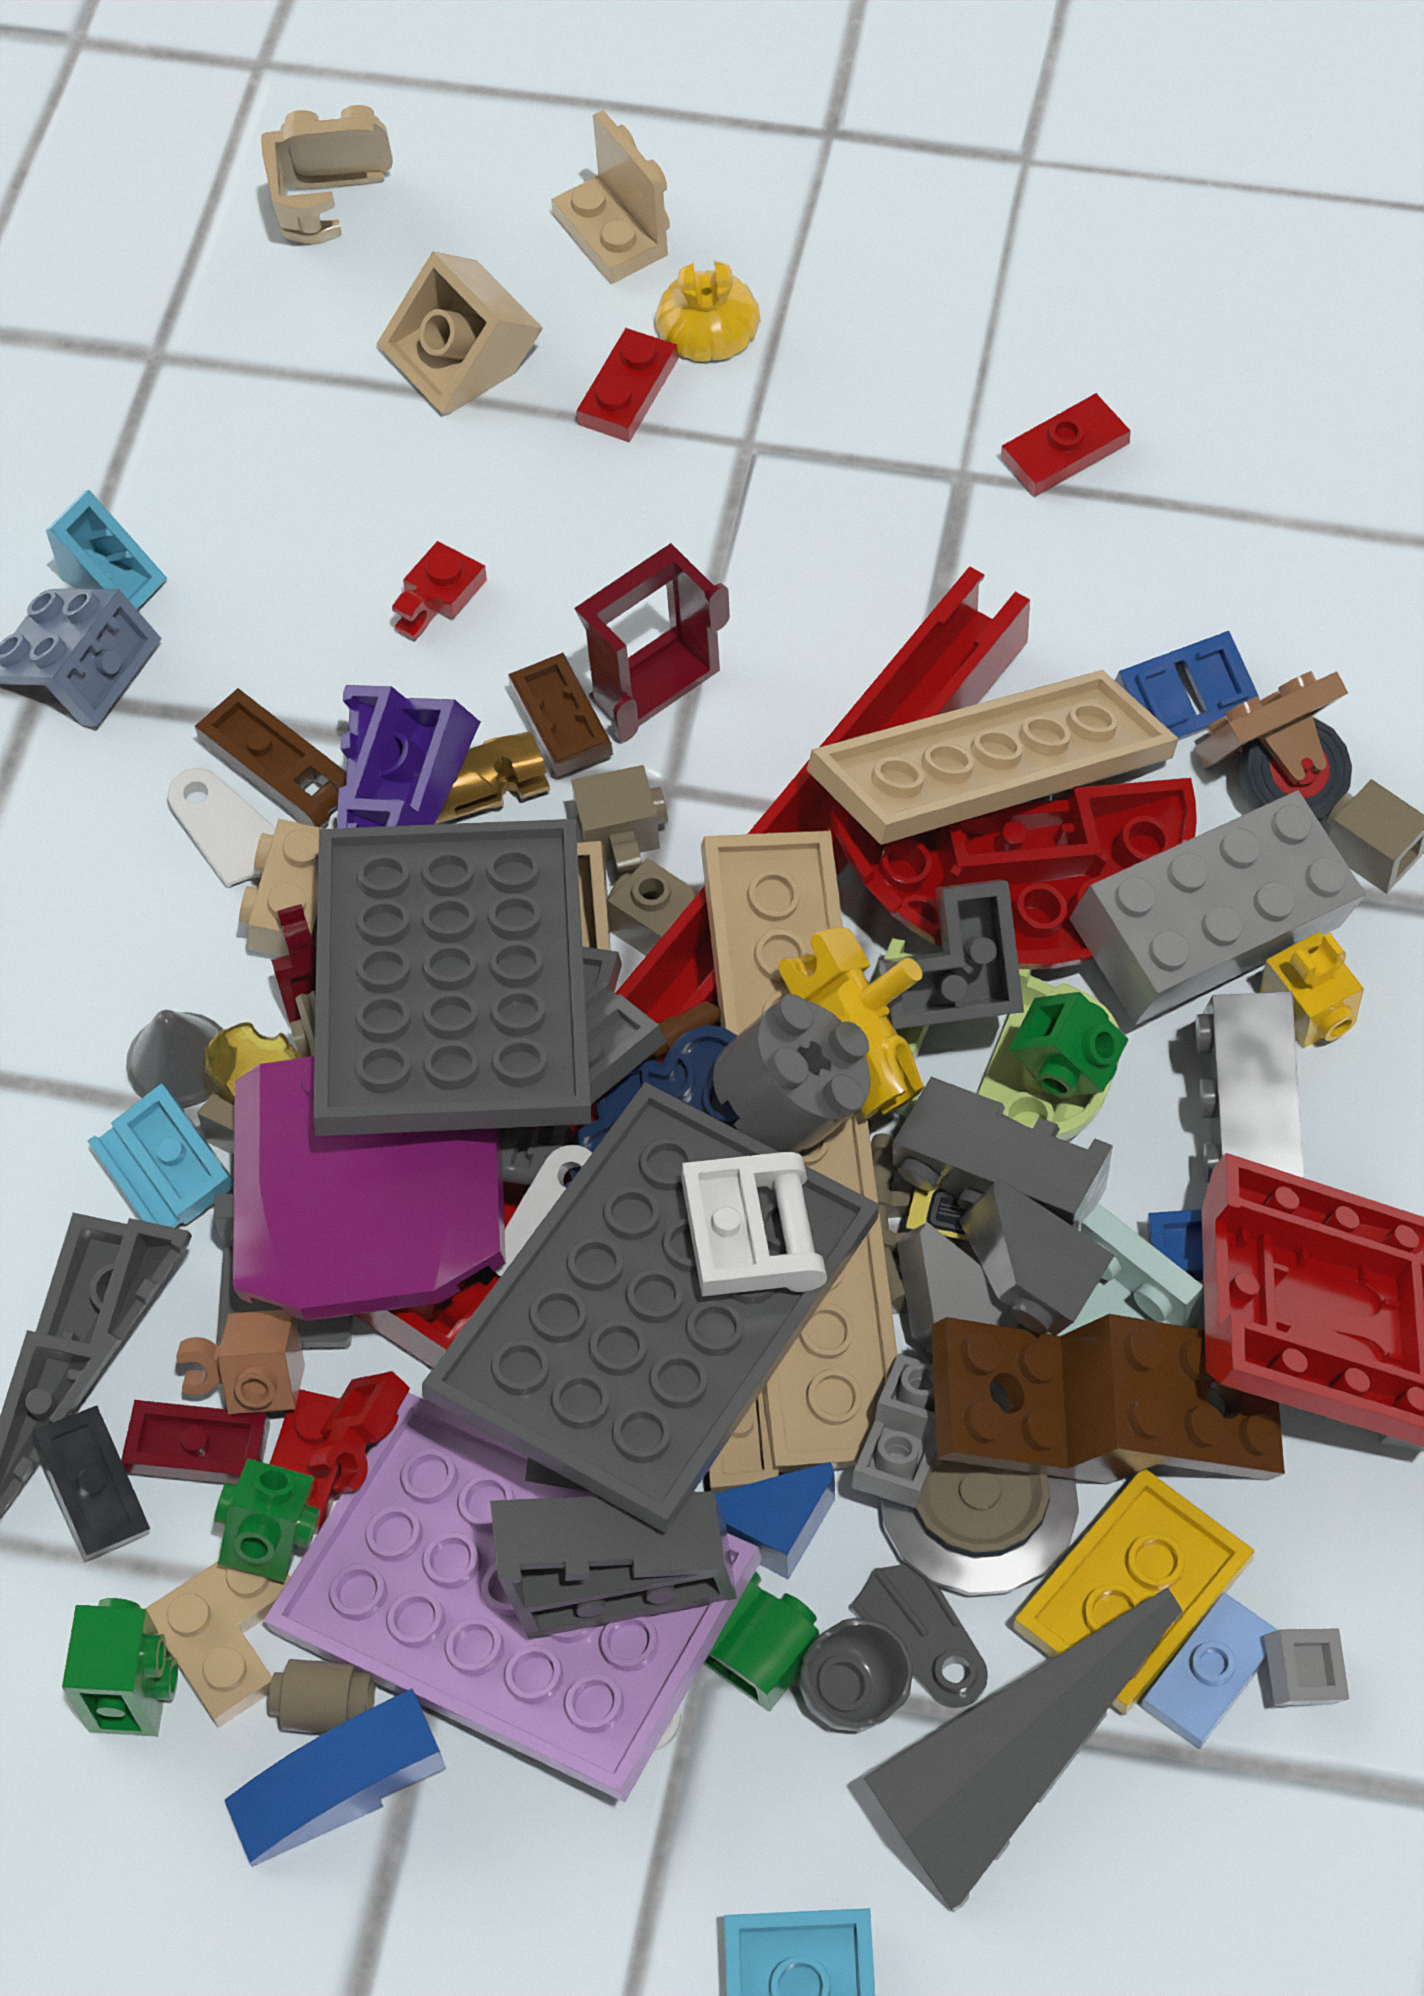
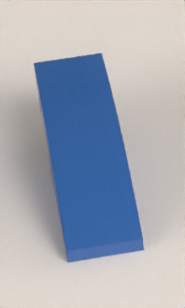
M412 1688L362 1712L288 1754L224 1799L249 1863L253 1867L384 1807L380 1798L446 1769Z

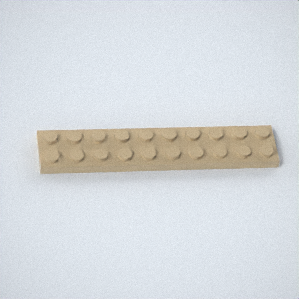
M831 831L704 836L701 855L718 1005L721 1009L720 1022L721 1027L736 1035H739L772 1005L779 1002L786 995L791 994L779 972V961L784 958L794 959L814 953L810 944L813 934L826 929L843 927ZM859 1109L818 1144L811 1148L802 1149L798 1154L803 1157L805 1166L878 1203L868 1119L864 1118ZM880 1213L878 1214L877 1221L762 1390L773 1469L778 1470L779 1473L794 1472L831 1462L833 1469L855 1467L874 1424L878 1400L898 1356Z

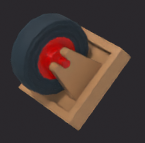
M1309 671L1278 687L1279 691L1262 700L1257 696L1225 712L1224 717L1207 726L1211 736L1193 748L1203 769L1206 770L1241 753L1238 777L1243 795L1254 810L1299 790L1318 821L1320 822L1326 818L1337 802L1348 792L1352 774V763L1346 744L1332 727L1314 718V716L1348 694L1337 671L1319 680H1316L1313 672Z

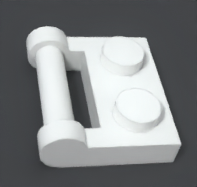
M780 1152L682 1163L681 1180L702 1296L787 1287L795 1292H807L825 1284L827 1275L824 1260L814 1250L802 1185L806 1182L807 1175L804 1160L800 1154ZM767 1186L775 1191L787 1251L785 1255H769L757 1187Z

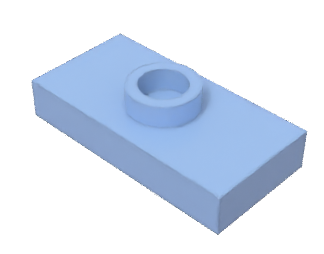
M1224 1592L1145 1696L1142 1708L1201 1749L1267 1660L1264 1635L1278 1629Z

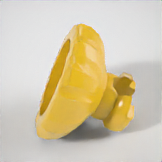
M714 261L715 270L695 272L694 263H691L680 269L678 278L669 285L668 289L661 296L655 312L656 330L662 340L677 344L678 355L683 358L701 362H708L711 359L714 361L729 359L734 354H739L749 345V342L755 340L757 329L761 322L759 304L747 284L742 283L739 278L733 276L732 270L727 264Z

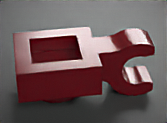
M302 904L277 911L289 955L271 960L289 1023L301 1019L296 998L300 994L308 995L313 990L316 991L317 947L313 945Z

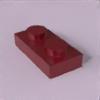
M134 1400L121 1461L126 1473L237 1484L248 1458L263 1462L270 1421L267 1413L228 1414L227 1409Z

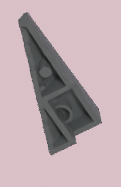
M72 1213L36 1331H26L0 1414V1518L41 1460L31 1437L33 1431L72 1415L188 1246L192 1237L189 1231L129 1218L127 1224Z
M1168 1587L864 1778L903 1840L953 1912L963 1907L967 1902L970 1891L991 1863L1000 1858L1009 1846L1010 1838L1037 1803L1043 1801L1107 1716V1709L1128 1681L1137 1676L1146 1664L1147 1656L1173 1622L1177 1623L1183 1615V1610Z

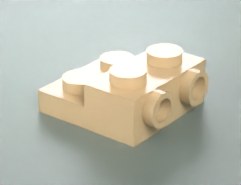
M278 818L274 835L261 834L254 860V870L263 871L259 888L246 886L239 912V923L248 925L247 949L278 956L289 955L277 911L302 904L313 945L317 947L319 829L323 828Z

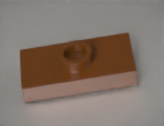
M564 652L508 674L510 687L557 777L613 755L612 742Z

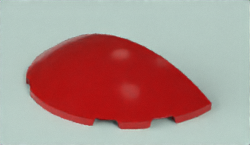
M1191 777L1073 788L1067 800L1017 804L882 845L845 808L833 809L830 814L838 841L859 880L864 886L868 887L894 918L934 945L942 946L936 887L998 879L1008 881L1019 969L1027 970L1061 968L1094 960L1069 919L1089 886L1194 838L1197 824L1196 799Z

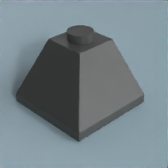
M1001 1178L970 1205L959 1220L997 1297L1012 1307L1011 1314L1020 1324L1041 1334H1045L1048 1331L1056 1336L1075 1322L1115 1256Z

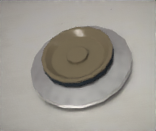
M937 1458L917 1509L881 1497L883 1527L901 1560L930 1583L969 1596L1010 1593L1044 1577L1068 1550L1079 1516L1075 1479Z

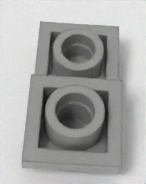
M898 1354L878 1400L874 1424L853 1471L851 1488L917 1509L937 1458L933 1364Z

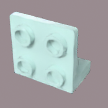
M1098 1204L1081 1222V1233L1115 1256L1075 1322L1060 1332L1058 1336L1109 1313L1191 1327L1199 1317L1204 1286L1102 1205ZM1019 1324L1017 1329L1032 1331L1022 1324Z

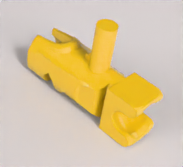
M844 927L817 932L810 939L814 953L794 959H781L778 964L779 972L791 994L798 995L806 1001L820 1005L833 1013L842 1022L849 1021L855 1023L862 1029L869 1041V1051L865 1056L870 1071V1090L867 1100L860 1110L864 1118H870L879 1109L883 1115L890 1113L912 1100L924 1089V1084L909 1045L903 1037L897 1034L887 1017L889 1014L887 1004L922 979V970L913 959L905 958L869 984L863 972L870 967V963L853 932Z

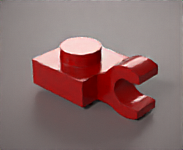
M436 541L403 579L404 592L398 596L392 605V611L402 616L395 624V630L416 640L422 635L438 612L454 619L487 581L486 566Z
M393 1371L351 1379L320 1431L327 1439L314 1450L309 1463V1467L313 1471L331 1469L336 1460L339 1461L341 1475L333 1487L338 1494L356 1491L363 1485L368 1473V1461L365 1454L366 1445L379 1442L393 1430L399 1418L397 1410L409 1392L410 1387Z

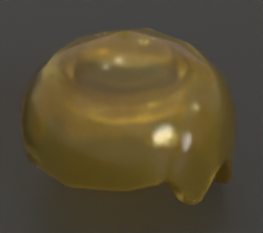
M239 1023L218 1032L204 1050L205 1079L211 1094L213 1093L235 1105V1081L262 1063L303 1057L292 1044H289V1040L284 1033H279L276 1037H267L261 1035L252 1023Z

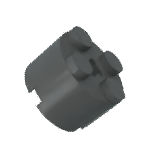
M786 995L767 1009L720 1051L715 1061L713 1072L715 1092L720 1104L722 1105L728 1100L740 1118L733 1124L738 1131L778 1152L799 1153L802 1149L811 1148L818 1144L861 1109L866 1102L870 1090V1071L865 1056L869 1051V1041L862 1029L855 1023L849 1021L842 1022L827 1009L813 1002L806 1001L798 995Z

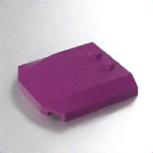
M315 1056L262 1063L235 1081L233 1288L240 1299L254 1303L255 1298L282 1307L287 1315L306 1321L441 1303L460 1291L458 1283L488 1265L494 1271L506 1264L501 1128L316 1136L314 1125Z

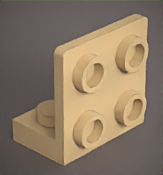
M602 110L593 115L598 175L551 199L553 215L612 285L668 255L666 230L670 228V221L664 207L663 194L667 190V181L660 166L652 159L647 161L638 151L629 130L622 124L617 126L608 114Z

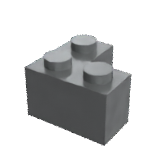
M998 879L936 887L943 952L879 960L881 976L905 958L913 959L922 970V979L887 1004L889 1009L887 1017L895 1029L1024 1012L1008 881Z

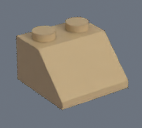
M432 251L376 345L440 413L450 414L514 375L543 327L477 260Z

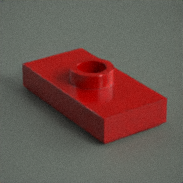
M1095 393L1001 446V459L1030 492L1037 496L1129 444L1131 430L1103 399Z

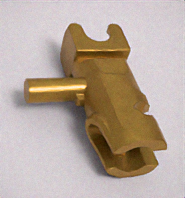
M527 731L492 738L484 741L482 745L469 749L435 824L487 808L495 809L504 805L503 795L506 793V790L518 793L520 799L550 790V785L544 775L547 773L545 764L532 732Z

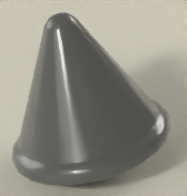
M168 1009L161 1010L150 1023L138 1032L131 1042L126 1059L128 1080L134 1090L142 1097L162 1083L172 1092L182 1107L197 1104L209 1098L212 1093H216L228 1079L234 1059L232 1042L226 1031L217 1022L204 1015Z

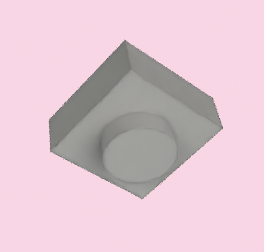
M1339 1628L1279 1629L1264 1635L1274 1706L1336 1704L1349 1700Z

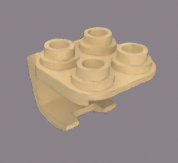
M365 105L346 107L341 111L339 119L319 120L318 115L312 111H293L286 115L285 122L280 130L266 132L261 135L264 166L282 236L286 240L302 244H321L342 235L339 220H321L320 217L321 213L335 207L332 192L288 196V186H297L303 189H320L377 183L384 180V173L393 164L387 128L374 115V110Z

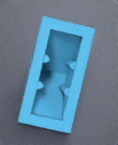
M90 490L84 491L45 530L62 581L75 589H120L133 606L138 609L167 579L163 572Z

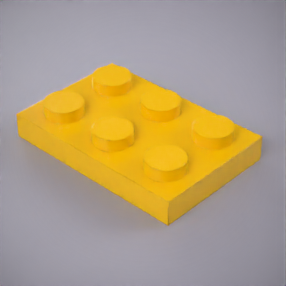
M1144 1469L1139 1471L1014 1620V1629L1054 1659L1168 1587L1183 1610V1615L1177 1623L1173 1622L1147 1656L1146 1664L1135 1678H1131L1111 1704L1126 1715L1197 1629L1221 1595L1230 1589L1253 1561L1255 1550L1150 1471Z

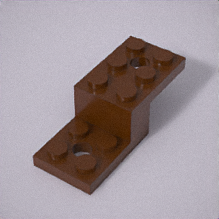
M1110 1313L1061 1336L945 1317L931 1324L937 1459L1107 1484L1156 1464L1262 1480H1270L1285 1474L1279 1402L1221 1385L1206 1372L1205 1330ZM992 1381L1002 1386L1008 1396L1009 1408L1007 1413L991 1397L990 1386ZM1210 1387L1217 1391L1223 1400L1225 1410L1223 1417L1210 1404Z

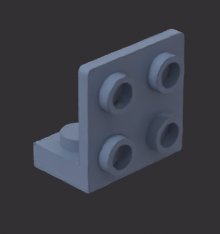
M48 589L31 601L27 608L28 615L16 631L0 642V684L46 685L81 726L97 727L162 638L120 589Z

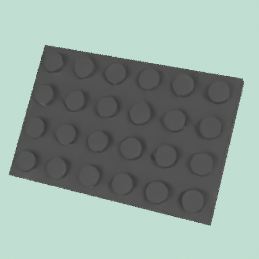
M576 819L319 829L314 1125L316 1136L591 1124Z
M645 1082L422 1383V1398L666 1533L877 1221L880 1204L805 1166L807 1180L802 1185L814 1250L824 1260L827 1275L825 1284L807 1292H795L787 1287L702 1296L681 1180L682 1163L780 1152ZM767 1186L757 1187L769 1255H785L787 1251L775 1191Z

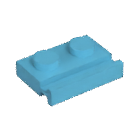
M162 1083L111 1122L113 1127L99 1138L94 1135L88 1140V1143L141 1219L146 1222L173 1228L182 1222L186 1225L214 1203L215 1194H226L234 1188L233 1177L172 1092Z

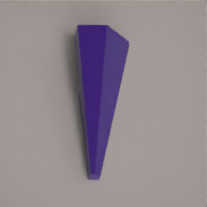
M345 685L343 702L349 708L348 733L341 735L340 750L347 757L346 786L340 787L338 793L337 828L435 824L481 721L455 699L405 698L392 686Z

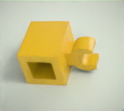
M1318 931L1268 958L1265 962L1260 992H1292L1295 1038L1303 1049L1323 1038L1326 1041H1333L1347 1033L1357 1021L1364 987L1344 963L1346 952L1330 932L1323 936Z

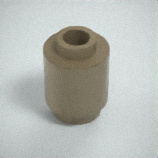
M289 1659L285 1671L274 1672L269 1690L270 1715H280L282 1730L324 1734L374 1707L376 1682H374L371 1674L357 1671L355 1665Z

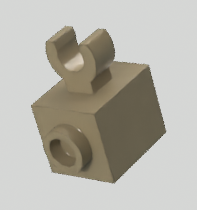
M644 765L571 780L575 813L582 842L601 841L603 843L605 860L613 859L617 879L626 873L633 874L642 864L641 852L660 849L658 824L668 822L667 809L661 786L649 787Z

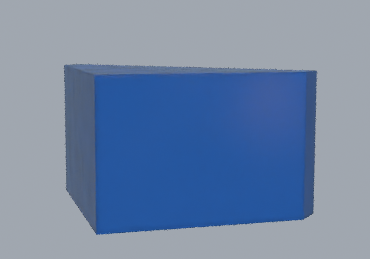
M831 1462L715 1493L726 1522L727 1533L757 1546L762 1556L759 1565L789 1580L835 1501V1474Z

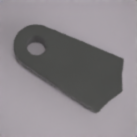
M906 1563L875 1568L865 1588L851 1604V1612L860 1619L883 1622L904 1640L914 1664L912 1677L936 1702L950 1708H962L976 1702L985 1691L987 1685V1666L940 1588L927 1581ZM950 1664H960L967 1669L969 1676L960 1683H953L943 1676L942 1671Z

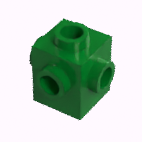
M1081 992L1034 998L1009 1051L1036 1076V1081L1042 1089L1057 1097L1068 1098L1073 1095L1104 1092L1117 1071V1063L1129 1039L1109 1021V1016L1103 1008L1090 1002Z
M248 1458L237 1485L228 1482L224 1484L216 1507L214 1523L225 1525L218 1564L285 1582L298 1547H310L317 1526L320 1508L309 1505L314 1476Z

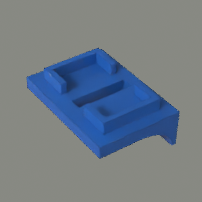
M1230 631L1122 669L1115 678V681L1177 736L1179 740L1208 730L1207 726L1224 717L1225 712L1254 697H1259ZM1183 664L1204 711L1203 713L1196 715L1175 668L1176 665Z

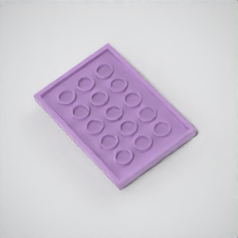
M408 1392L397 1410L399 1418L395 1427L385 1438L374 1443L366 1455L368 1473L365 1482L356 1491L345 1492L341 1495L263 1620L272 1633L332 1662L355 1665L357 1671L371 1674L374 1682L399 1694L413 1688L420 1704L626 1802L760 1564L762 1556L759 1548L727 1533L737 1599L528 1639L498 1579L490 1500L598 1495L592 1492L525 1481L528 1456L516 1451L514 1448L437 1405Z

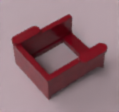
M672 543L574 608L586 630L593 691L589 693V698L615 724L616 737L621 742L630 740L636 734L640 725L720 671L717 631L722 629L730 618L728 588L723 583L714 586ZM666 585L670 629L628 657L627 645L607 624Z

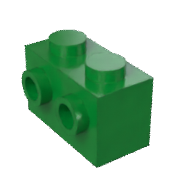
M105 1598L98 1602V1606L76 1605L62 1689L90 1733L158 1737L164 1700L174 1699L178 1682V1662L176 1658L171 1657L166 1648L165 1635L159 1634L147 1609L141 1608L138 1603L131 1600Z

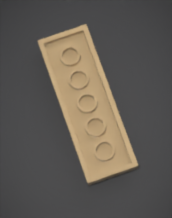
M1102 669L812 749L807 771L882 845L1172 759L1179 738Z

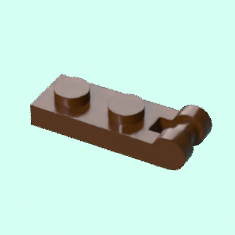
M237 688L195 725L198 740L293 813L299 823L322 828L330 821L328 814L338 805L339 788L346 786L347 772L242 690ZM312 779H315L322 787L311 796L302 788Z

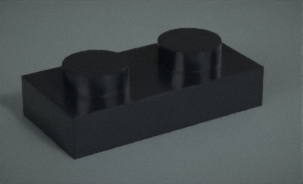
M97 1405L33 1431L32 1440L84 1561L148 1535L151 1528Z

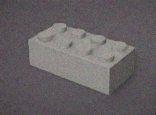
M1299 790L1090 885L1069 919L1136 1025L1265 963L1268 958L1318 931L1324 935L1341 927L1366 896V893Z

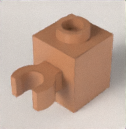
M283 1309L228 1314L221 1345H216L212 1341L201 1337H191L180 1342L176 1355L177 1363L196 1362L205 1368L203 1370L186 1371L182 1384L183 1393L190 1395L205 1394L213 1390L217 1384L222 1383L228 1414L296 1408L305 1363L297 1318L287 1315Z

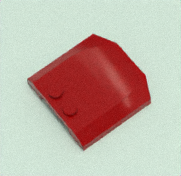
M1225 1153L1213 1168L1202 1206L1206 1372L1221 1385L1424 1447V1217Z

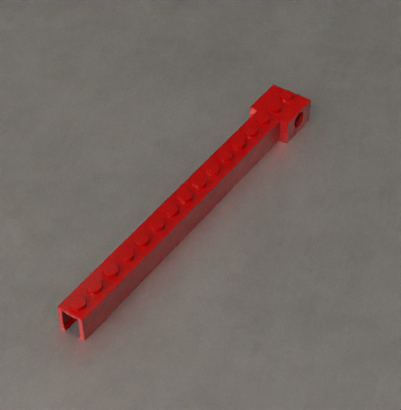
M969 566L820 747L978 704L1028 642L1031 599L1015 591L993 619L978 611L979 584L984 579L985 574ZM808 760L747 834L831 831L836 877H838L849 862L836 836L830 814L833 809L844 807L807 771ZM705 885L615 993L617 996L621 994L657 1024L671 1016L677 1017L705 1001L719 1006ZM718 1020L712 1026H717L720 1020ZM663 1054L653 1061L663 1063L666 1055ZM596 1101L591 1104V1122L600 1119ZM587 1124L576 1125L574 1134ZM521 1127V1128L534 1129V1127ZM569 1170L564 1175V1185L573 1180ZM503 1182L505 1228L530 1186ZM486 1266L458 1283L460 1291L441 1303L354 1315L434 1368L501 1276L492 1271L489 1266Z

